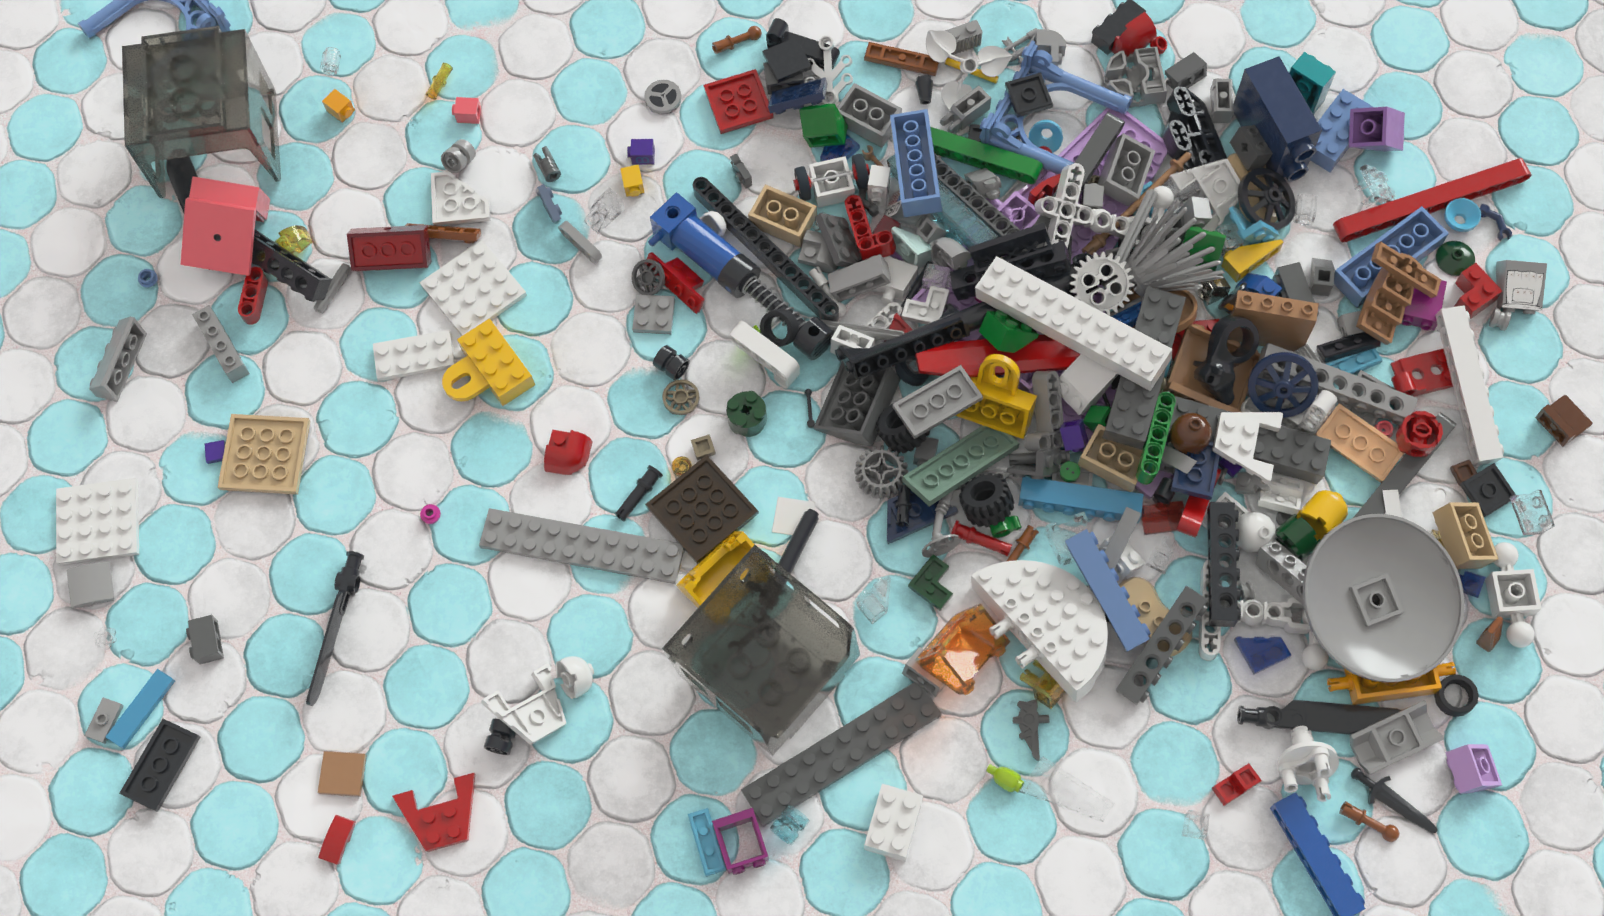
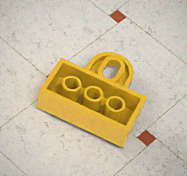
M490 318L457 339L466 357L449 367L442 379V385L446 394L455 401L471 400L490 388L502 406L535 386L532 375ZM464 376L471 377V380L461 388H452L453 384Z
M1000 354L989 355L983 360L979 368L978 377L970 378L982 394L983 400L955 416L1024 439L1032 422L1037 395L1018 389L1020 370L1013 360ZM996 366H1000L1005 370L1004 378H999L995 375Z

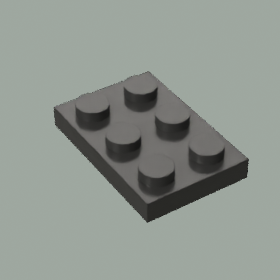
M819 213L815 219L835 265L848 267L863 261L847 220L842 217Z

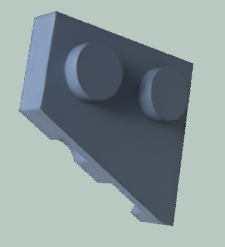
M544 184L537 187L535 191L540 196L552 222L559 221L562 211L558 204L554 205L551 199L554 196L550 187L546 188Z

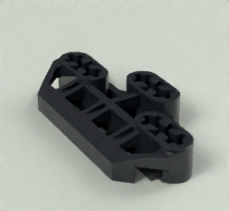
M1176 87L1167 100L1170 115L1162 135L1170 157L1178 160L1186 152H1190L1191 158L1183 165L1187 170L1221 159H1227L1206 104L1186 87Z

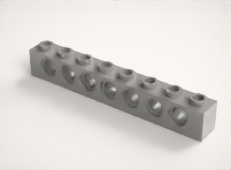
M1268 343L1262 348L1258 362L1274 353L1294 352ZM1302 356L1312 364L1317 377L1320 379L1317 395L1322 390H1327L1337 397V403L1342 405L1348 404L1361 412L1367 411L1377 418H1386L1396 425H1401L1408 415L1415 412L1418 400L1416 397ZM1285 361L1279 362L1282 364L1283 369L1279 368L1277 362L1273 363L1272 365L1278 375L1283 376ZM1292 362L1289 378L1292 379L1297 374L1296 369L1301 371L1304 368ZM1266 368L1262 370L1261 374L1263 376L1272 377ZM1306 375L1295 385L1311 386L1309 375ZM1333 383L1338 385L1339 390L1334 387ZM1352 390L1356 391L1357 396L1352 393ZM1371 397L1376 400V403L1371 400ZM1389 403L1394 406L1395 410L1391 409Z

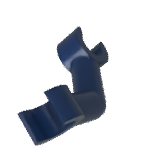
M1481 204L1479 208L1481 217H1489L1496 220L1499 229L1497 238L1501 241L1503 239L1502 233H1505L1509 240L1512 236V231L1506 227L1503 216L1490 210L1488 205Z

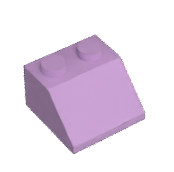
M1467 744L1445 752L1447 765L1454 776V785L1460 794L1474 793L1502 786L1488 745Z

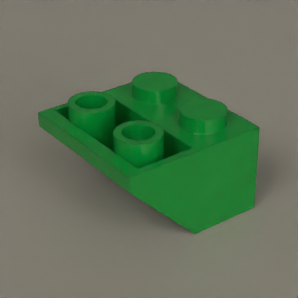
M835 103L810 105L799 109L803 137L810 148L845 144L848 125Z
M1193 226L1186 231L1182 244L1199 233L1206 232V236L1193 244V248L1188 251L1191 256L1206 248H1215L1213 252L1200 257L1203 259V262L1196 265L1200 266L1220 259L1226 235L1218 231L1211 232L1203 230L1198 226ZM1213 266L1207 269H1211L1213 272H1215L1217 266Z
M1000 310L996 312L987 311L979 329V332L998 351L1015 353L1037 339L1039 335L1032 327Z

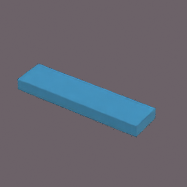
M157 669L106 735V738L122 749H125L174 684L175 680Z

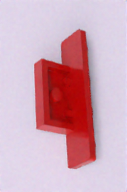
M653 252L649 253L647 259L659 262L664 270V285L694 313H699L705 300L695 290L702 287L704 280L678 257L664 263Z

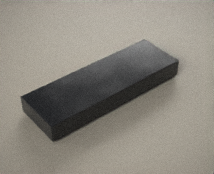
M1363 332L1317 345L1316 351L1323 362L1327 363L1380 347L1381 341Z

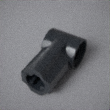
M1164 477L1153 494L1155 507L1160 510L1170 506L1176 493L1170 491L1172 479Z

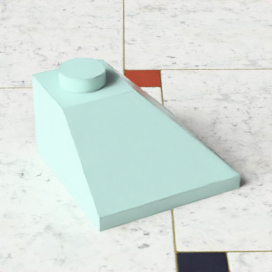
M895 226L891 229L896 244L895 252L905 262L916 265L919 269L932 259L930 244L926 243L920 236Z

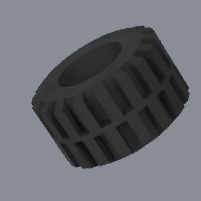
M892 403L878 417L876 431L885 444L891 447L892 451L902 452V454L907 453V451L911 452L914 448L921 446L922 442H925L926 436L930 434V430L914 439L893 409L894 403Z
M981 474L979 477H974L971 481L966 482V486L961 488V493H959L960 504L968 521L973 525L977 524V527L998 525L1000 521H1005V518L1011 515L1010 511L1014 509L1013 504L1015 503L1005 479L998 474Z

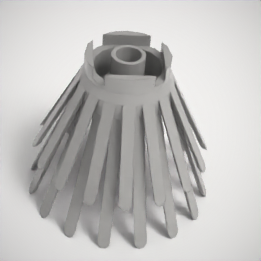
M1175 200L1172 202L1157 224L1155 222L1158 219V214L1154 216L1124 266V269L1131 268L1127 274L1134 276V278L1130 279L1129 283L1135 284L1133 290L1141 297L1144 296L1147 286L1166 292L1201 289L1200 287H1203V285L1192 283L1224 278L1223 276H1218L1224 274V271L1213 272L1211 269H1207L1220 265V260L1196 266L1203 262V259L1200 257L1215 250L1214 247L1206 248L1191 256L1190 252H1188L1193 248V244L1206 236V232L1199 233L1169 252L1181 242V238L1178 237L1196 223V218H1192L1156 248L1171 232L1172 227L1187 212V207H1184L1166 223L1179 206V200L1176 203Z

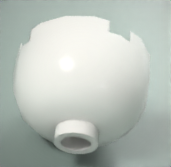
M1245 513L1235 523V529H1239V541H1236V544L1245 552L1259 553L1260 547L1271 542L1276 537L1274 523L1268 516L1262 513Z
M577 656L565 657L556 662L557 678H562L564 684L560 685L569 698H578L591 688L594 669L590 663L587 664L584 659Z

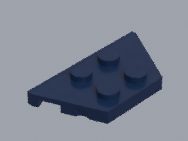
M911 490L910 502L912 508L909 510V525L905 526L904 523V527L896 525L897 509L895 506L898 501V495L888 499L887 544L933 525L936 516L935 509L939 500L928 506ZM950 505L943 520L958 514V509Z

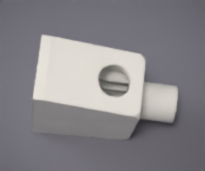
M887 256L884 257V260L888 263L891 283L878 287V291L883 293L881 300L889 304L893 302L894 297L903 299L918 276V266Z

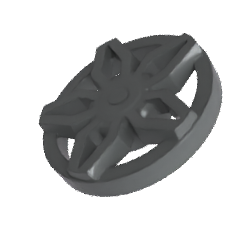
M645 259L639 261L634 266L632 283L640 294L654 295L664 286L665 274L659 262ZM639 269L641 274L636 277L637 271ZM639 285H644L645 291H643L639 287Z

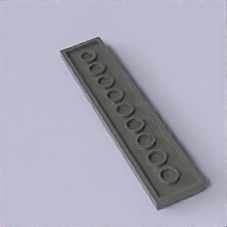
M914 682L747 785L741 791L764 827L936 720L942 714L927 691Z

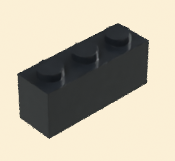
M1133 0L1120 3L1113 14L1110 13L1101 25H1097L1093 29L1091 43L1108 55L1112 52L1115 37H1120L1127 29L1125 25L1143 12H1146V10Z

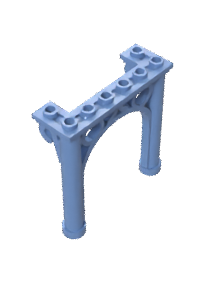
M113 0L88 19L80 21L78 25L90 39L132 7L148 0ZM161 0L176 6L184 14L186 33L177 47L130 80L141 95L148 92V88L222 34L224 36L227 34L229 36L232 35L229 28L231 24L224 17L226 15L219 6L216 8L208 0ZM194 4L200 9L191 12L192 6ZM198 18L196 21V26L193 25L194 20Z
M1033 40L1028 47L1025 46L1022 52V57L1024 58L1021 63V69L1015 72L1013 80L1041 72L1044 82L1045 80L1052 82L1046 85L1048 92L1068 91L1124 115L1127 113L1132 102L1131 96L1126 94L1123 96L1062 70L1051 63L1053 58L1048 52L1037 50L1038 45H1035ZM1006 90L1004 99H1000L996 106L997 111L995 114L990 112L987 119L984 118L981 122L980 129L982 131L979 136L981 143L1036 159L1043 164L1044 169L1056 174H1061L1065 166L1074 164L1072 161L1037 147L1027 138L1023 128L1024 116L1017 118L1013 114L1007 115L1013 106ZM1014 122L1017 128L1011 131L1006 123ZM1019 135L1021 141H1019L1018 139H1016V138H1014V137H1016V136Z

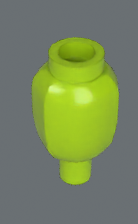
M989 764L986 772L993 775L995 783L1008 792H1019L1024 784L1020 774L1010 768H996Z

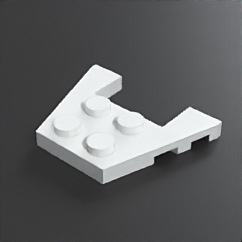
M1221 159L1169 176L1178 191L1183 190L1195 181L1204 197L1209 198V204L1213 211L1211 214L1212 219L1202 228L1203 230L1215 231L1223 223L1225 216L1230 211L1229 208L1235 207L1239 201L1238 187L1240 179L1228 159Z
M1221 412L1212 451L1233 464H1239L1246 469V472L1251 475H1257L1262 479V482L1269 484L1274 465L1253 459L1259 427L1278 432L1281 428L1283 413Z
M549 664L542 666L531 674L541 692L520 704L509 708L499 691L483 698L481 701L483 706L530 745L566 725L560 699L556 695V685L550 674L551 668Z

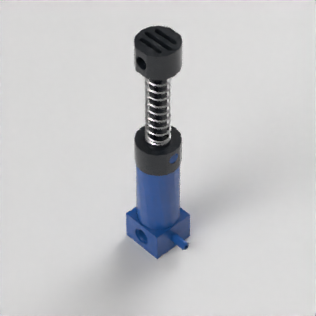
M676 192L650 216L654 235L648 241L650 246H655L661 241L672 251L677 247L735 298H740L748 293L750 294L749 298H754L755 303L759 302L761 308H766V312L775 309L791 311L796 317L799 331L794 338L793 345L810 360L819 358L831 345V338L835 331L818 317L805 321V317L800 316V313L797 311L794 312V308L789 307L788 302L783 303V298H778L777 293H772L771 288L767 289L766 284H761V280L758 279L761 269L697 217L696 208L679 193ZM777 317V321L781 320L783 322L782 326H785V321L781 317Z

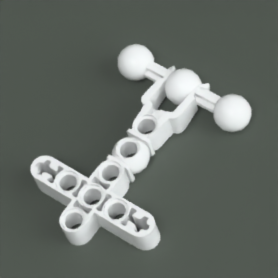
M1079 163L1065 166L1062 169L1056 197L1047 196L1038 199L1035 203L1037 214L1051 218L1048 228L1051 244L1064 241L1067 248L1073 224L1084 225V227H1090L1096 233H1109L1124 239L1135 216L1129 218L1124 216L1116 217L1115 214L1111 215L1105 209H1091L1088 206L1078 204L1085 172L1083 166ZM1158 186L1154 188L1158 196L1152 206L1154 208L1151 218L1147 217L1144 223L1146 226L1141 232V237L1154 216L1158 214V219L1155 222L1157 224L1164 215L1165 210L1174 201V194L1168 187ZM1067 187L1071 190L1070 197L1066 194ZM1044 201L1049 205L1048 211L1043 207ZM1063 206L1067 210L1066 216L1063 215L1061 211ZM1080 212L1084 213V220L1080 219ZM1098 216L1102 218V225L1098 224ZM1116 221L1120 224L1119 230L1115 227ZM1058 225L1061 226L1063 230L1061 235L1057 231ZM1165 238L1158 244L1156 248H1158L1164 242ZM1136 239L1133 247H1136L1140 240Z
M1208 560L1204 562L1200 573V595L1208 599L1205 604L1209 606V592L1206 590V587H1208ZM1294 597L1288 599L1287 602H1272L1270 604H1267V602L1261 604L1254 599L1247 600L1244 603L1243 600L1237 601V608H1241V619L1237 623L1243 621L1250 626L1259 623L1261 625L1267 624L1284 628L1285 632L1290 634L1309 633V646L1305 647L1302 652L1303 664L1311 670H1320L1327 665L1329 656L1315 638L1309 626L1304 606ZM1220 601L1222 606L1230 607L1227 601ZM1185 607L1181 609V614L1184 617L1192 616V611L1186 610ZM1253 609L1257 615L1251 616L1247 610ZM1290 609H1304L1302 612L1303 624L1292 622ZM1206 610L1202 617L1198 615L1195 619L1199 621V655L1203 660L1212 661L1220 651L1221 627L1212 626L1215 630L1213 633L1206 631L1205 626H1209V612ZM1268 611H1275L1278 617H1271ZM1209 641H1211L1210 649L1213 650L1212 652H1209L1208 648H1206Z

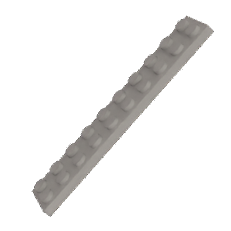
M491 508L488 510L479 543L480 548L672 584L677 583L684 548L680 543Z

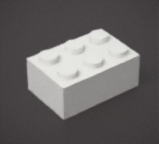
M882 784L864 844V850L905 862L922 805L923 795Z

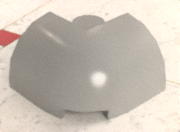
M808 229L803 238L798 263L820 267L822 272L828 274L835 272L838 266L835 265L822 233Z
M939 238L930 243L932 260L943 270L951 267L953 270L965 268L968 264L967 261L972 258L970 252L952 238Z

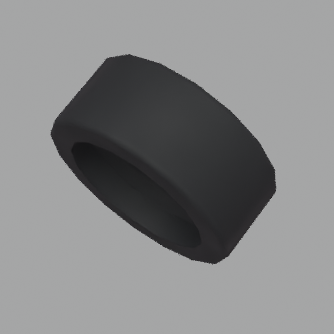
M786 309L772 310L766 313L760 322V334L778 347L792 343L799 331L796 317L791 311ZM774 317H781L787 325V334L784 339H778L773 334L771 323Z
M1459 674L1444 678L1440 682L1442 688L1434 694L1435 702L1439 709L1453 717L1464 716L1469 713L1478 703L1479 697L1477 687L1473 681ZM1457 684L1463 687L1469 697L1467 704L1459 708L1449 704L1444 696L1447 686Z

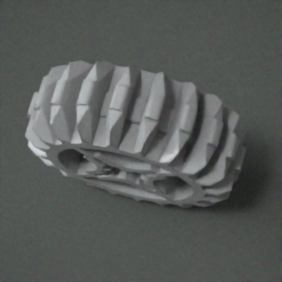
M882 445L880 450H877L874 446L873 452L866 450V456L860 455V461L856 462L857 468L854 469V473L857 475L855 477L856 482H860L858 487L860 489L864 488L865 494L871 491L872 498L879 494V498L882 499L883 494H886L887 498L890 497V492L895 495L898 494L897 489L899 485H902L903 489L902 479L904 475L909 473L906 470L908 464L903 462V456L898 457L899 453L897 451L892 453L891 447L886 451ZM879 460L876 465H870V467H868V465L872 462ZM885 460L892 463L896 468L887 465ZM881 466H883V471H884L883 474H882V479H880V474H879V471L881 470ZM867 476L877 480L878 484L870 481ZM896 477L892 482L884 484L886 480Z

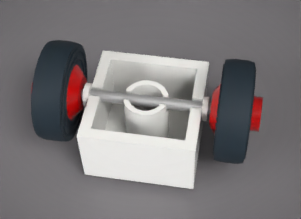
M856 154L852 156V170H849L846 156L809 164V176L804 166L796 167L794 169L795 191H798L800 199L804 201L811 199V188H813L818 208L843 203L848 196L855 195L852 177L855 179L859 189L868 187L869 166L865 163L862 154Z

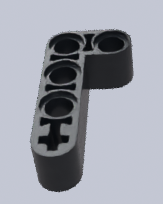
M779 18L773 19L766 34L767 48L796 37L806 57L812 58L819 68L824 69V54L819 46V41L789 32L788 24L784 20ZM824 44V47L830 46L829 44ZM836 47L831 50L832 69L840 55V51Z

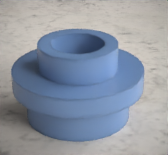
M144 269L138 275V282L145 288L154 286L158 280L156 272L151 269Z

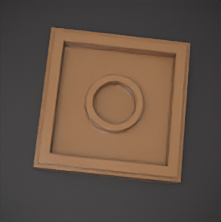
M324 751L317 793L361 797L367 755L362 753Z

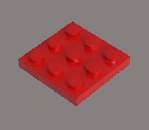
M756 69L703 85L720 134L774 118L773 113L770 114L769 101Z

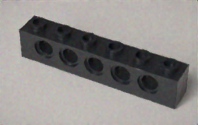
M254 231L252 264L260 266L265 273L272 274L279 282L289 285L291 290L301 293L308 301L325 300L332 281L331 278L259 231Z
M1064 241L1051 244L1053 253L1014 265L1039 279L1071 271L1069 252ZM1046 245V246H1043V247L1036 248V249H1039V250H1040V249L1046 248L1047 245ZM1027 251L1017 253V255H1024ZM1009 256L1002 257L1001 259L1007 260ZM990 262L979 263L980 268L986 267ZM974 265L950 271L952 291L957 301L976 296L975 287L983 275L977 276Z
M1210 502L1207 508L1209 626L1235 627L1237 621L1241 619V608H1237V601H1240L1241 595L1240 588H1237V581L1240 580V569L1236 568V561H1239L1240 556L1239 549H1236V541H1239V529H1235V522H1238L1239 512L1235 510V503ZM1219 522L1226 523L1228 528H1222ZM1219 542H1226L1229 547L1224 548L1220 546ZM1225 561L1229 564V567H1222L1219 562ZM1220 581H1227L1229 587H1223ZM1220 601H1227L1230 607L1222 606Z

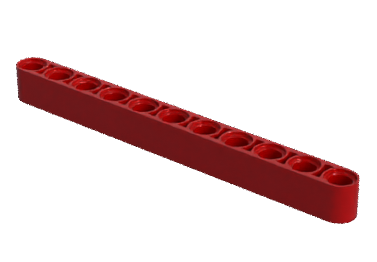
M1523 158L1515 159L1340 218L1333 223V227L1340 241L1348 242L1395 226L1421 206L1431 214L1445 209L1455 199L1465 198L1472 200L1525 182L1532 174Z

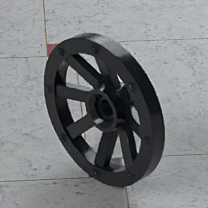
M1257 168L1247 173L1241 179L1238 187V200L1243 213L1251 223L1255 224L1261 220L1278 231L1292 221L1296 211L1295 197L1290 185L1280 174L1271 169ZM1257 177H1264L1266 185ZM1250 181L1262 191L1248 190ZM1248 196L1258 197L1260 202L1251 207ZM1280 205L1286 209L1285 216L1283 215ZM1262 207L1266 208L1264 219L1255 213ZM1273 209L1278 219L1276 223L1270 222Z

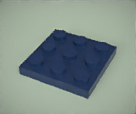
M826 77L772 91L768 104L770 114H782L786 112V109L793 108L797 110L803 108L805 104L811 103L816 105L821 103L825 99L828 85Z

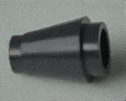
M929 75L918 76L915 85L920 104H930L933 80H931Z

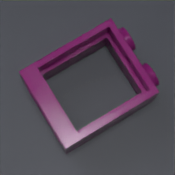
M753 808L712 821L728 874L733 873V875L745 872V868L751 866L759 868L766 865L769 857ZM752 822L762 855L731 865L721 831Z

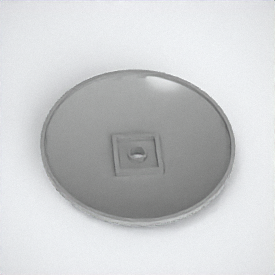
M1368 514L1349 519L1334 527L1320 540L1307 563L1303 580V603L1309 626L1325 652L1349 672L1378 682L1410 680L1426 674L1438 666L1455 645L1464 618V592L1461 579L1452 558L1442 544L1431 533L1414 522L1387 514ZM1373 595H1377L1380 599L1378 606L1372 602Z

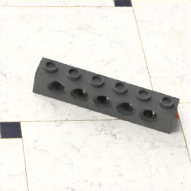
M1188 586L1184 588L1116 688L1118 693L1136 705L1139 701L1144 703L1150 694L1147 691L1150 685L1153 684L1155 686L1162 675L1159 672L1162 667L1167 669L1173 660L1171 657L1173 651H1179L1185 641L1182 638L1185 633L1190 634L1196 626L1194 620L1198 615L1202 617L1208 606L1205 604L1208 599ZM1189 607L1193 612L1192 616L1184 617L1181 614V609ZM1172 624H1177L1180 626L1181 632L1176 635L1172 634L1169 631V627ZM1161 641L1167 642L1169 650L1166 652L1160 651L1157 647L1158 643ZM1148 659H1155L1158 666L1155 669H1149L1146 666ZM1136 676H1143L1146 679V684L1141 687L1137 686L1134 683V678Z

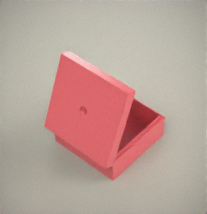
M193 176L190 195L185 199L180 265L249 276L252 265L255 221L264 222V220H267L270 198L259 187ZM215 234H219L221 236L220 241H216L214 239Z

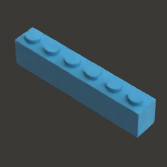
M1025 476L1022 477L1018 506L1029 510L1038 508L1050 513L1058 511L1070 516L1079 514L1090 519L1099 517L1105 521L1112 522L1115 520L1120 521L1126 507L1142 514L1144 494L1046 479H1032Z

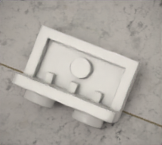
M1112 536L1102 542L1098 547L1099 551L1104 550L1105 552ZM1129 541L1115 568L1120 578L1119 581H1123L1130 573L1142 568L1146 564Z

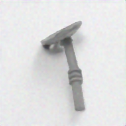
M954 491L943 497L942 500H939L937 504L932 541L922 549L924 557L930 558L933 554L936 557L943 555L960 543L958 535L941 534L943 517L947 514L948 507H950L949 502Z

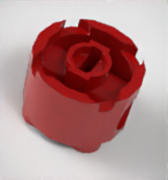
M1415 411L1403 420L1397 430L1396 441L1400 452L1413 457H1426L1440 442L1443 428L1433 414L1426 411Z

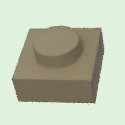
M710 434L691 440L697 460L702 459L706 455L709 457L716 455Z

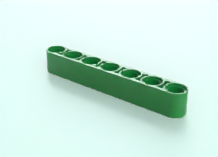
M931 127L933 148L936 155L980 169L987 168L993 173L1028 184L1036 183L1043 168V164L1036 159Z

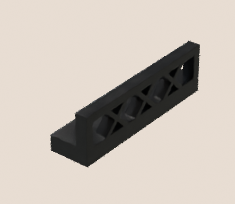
M1041 223L970 246L969 252L974 261L976 274L980 276L985 274L996 256L1000 258L1007 255L1009 257L1005 261L1015 265L1053 253L1045 223ZM1047 243L1046 248L1036 249L1039 244ZM1020 250H1028L1024 255H1017ZM990 262L986 267L980 268L979 263Z

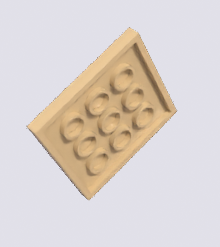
M231 414L218 489L298 494L310 427L309 418Z

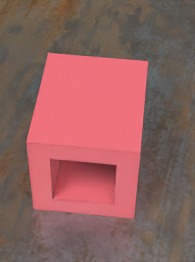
M456 97V102L452 105V115H455L457 123L479 124L481 105L478 98Z

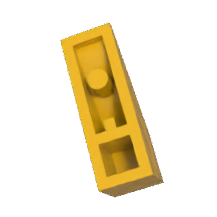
M1282 240L1241 246L1234 251L1229 250L1223 256L1224 259L1221 267L1235 282H1238L1277 254L1284 242Z

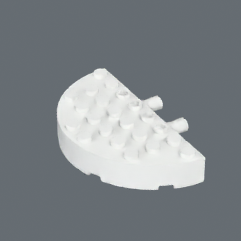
M1016 560L1001 562L985 567L971 575V588L1001 620L989 628L991 635L998 639L1010 630L1027 649L1015 657L1017 664L1022 669L1034 660H1037L1075 703L1082 699L1092 689L1095 681L1101 674L1107 652V622L1102 607L1092 591L1069 572L1037 561Z

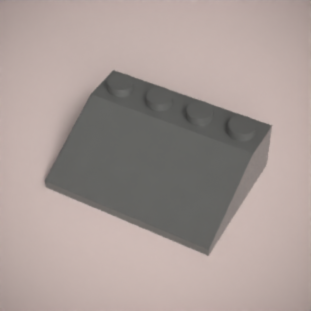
M842 361L813 428L816 431L857 445L873 447L878 435L876 431L878 417L884 412L885 408L890 406L901 379L892 367H888L856 380L852 373L847 372Z

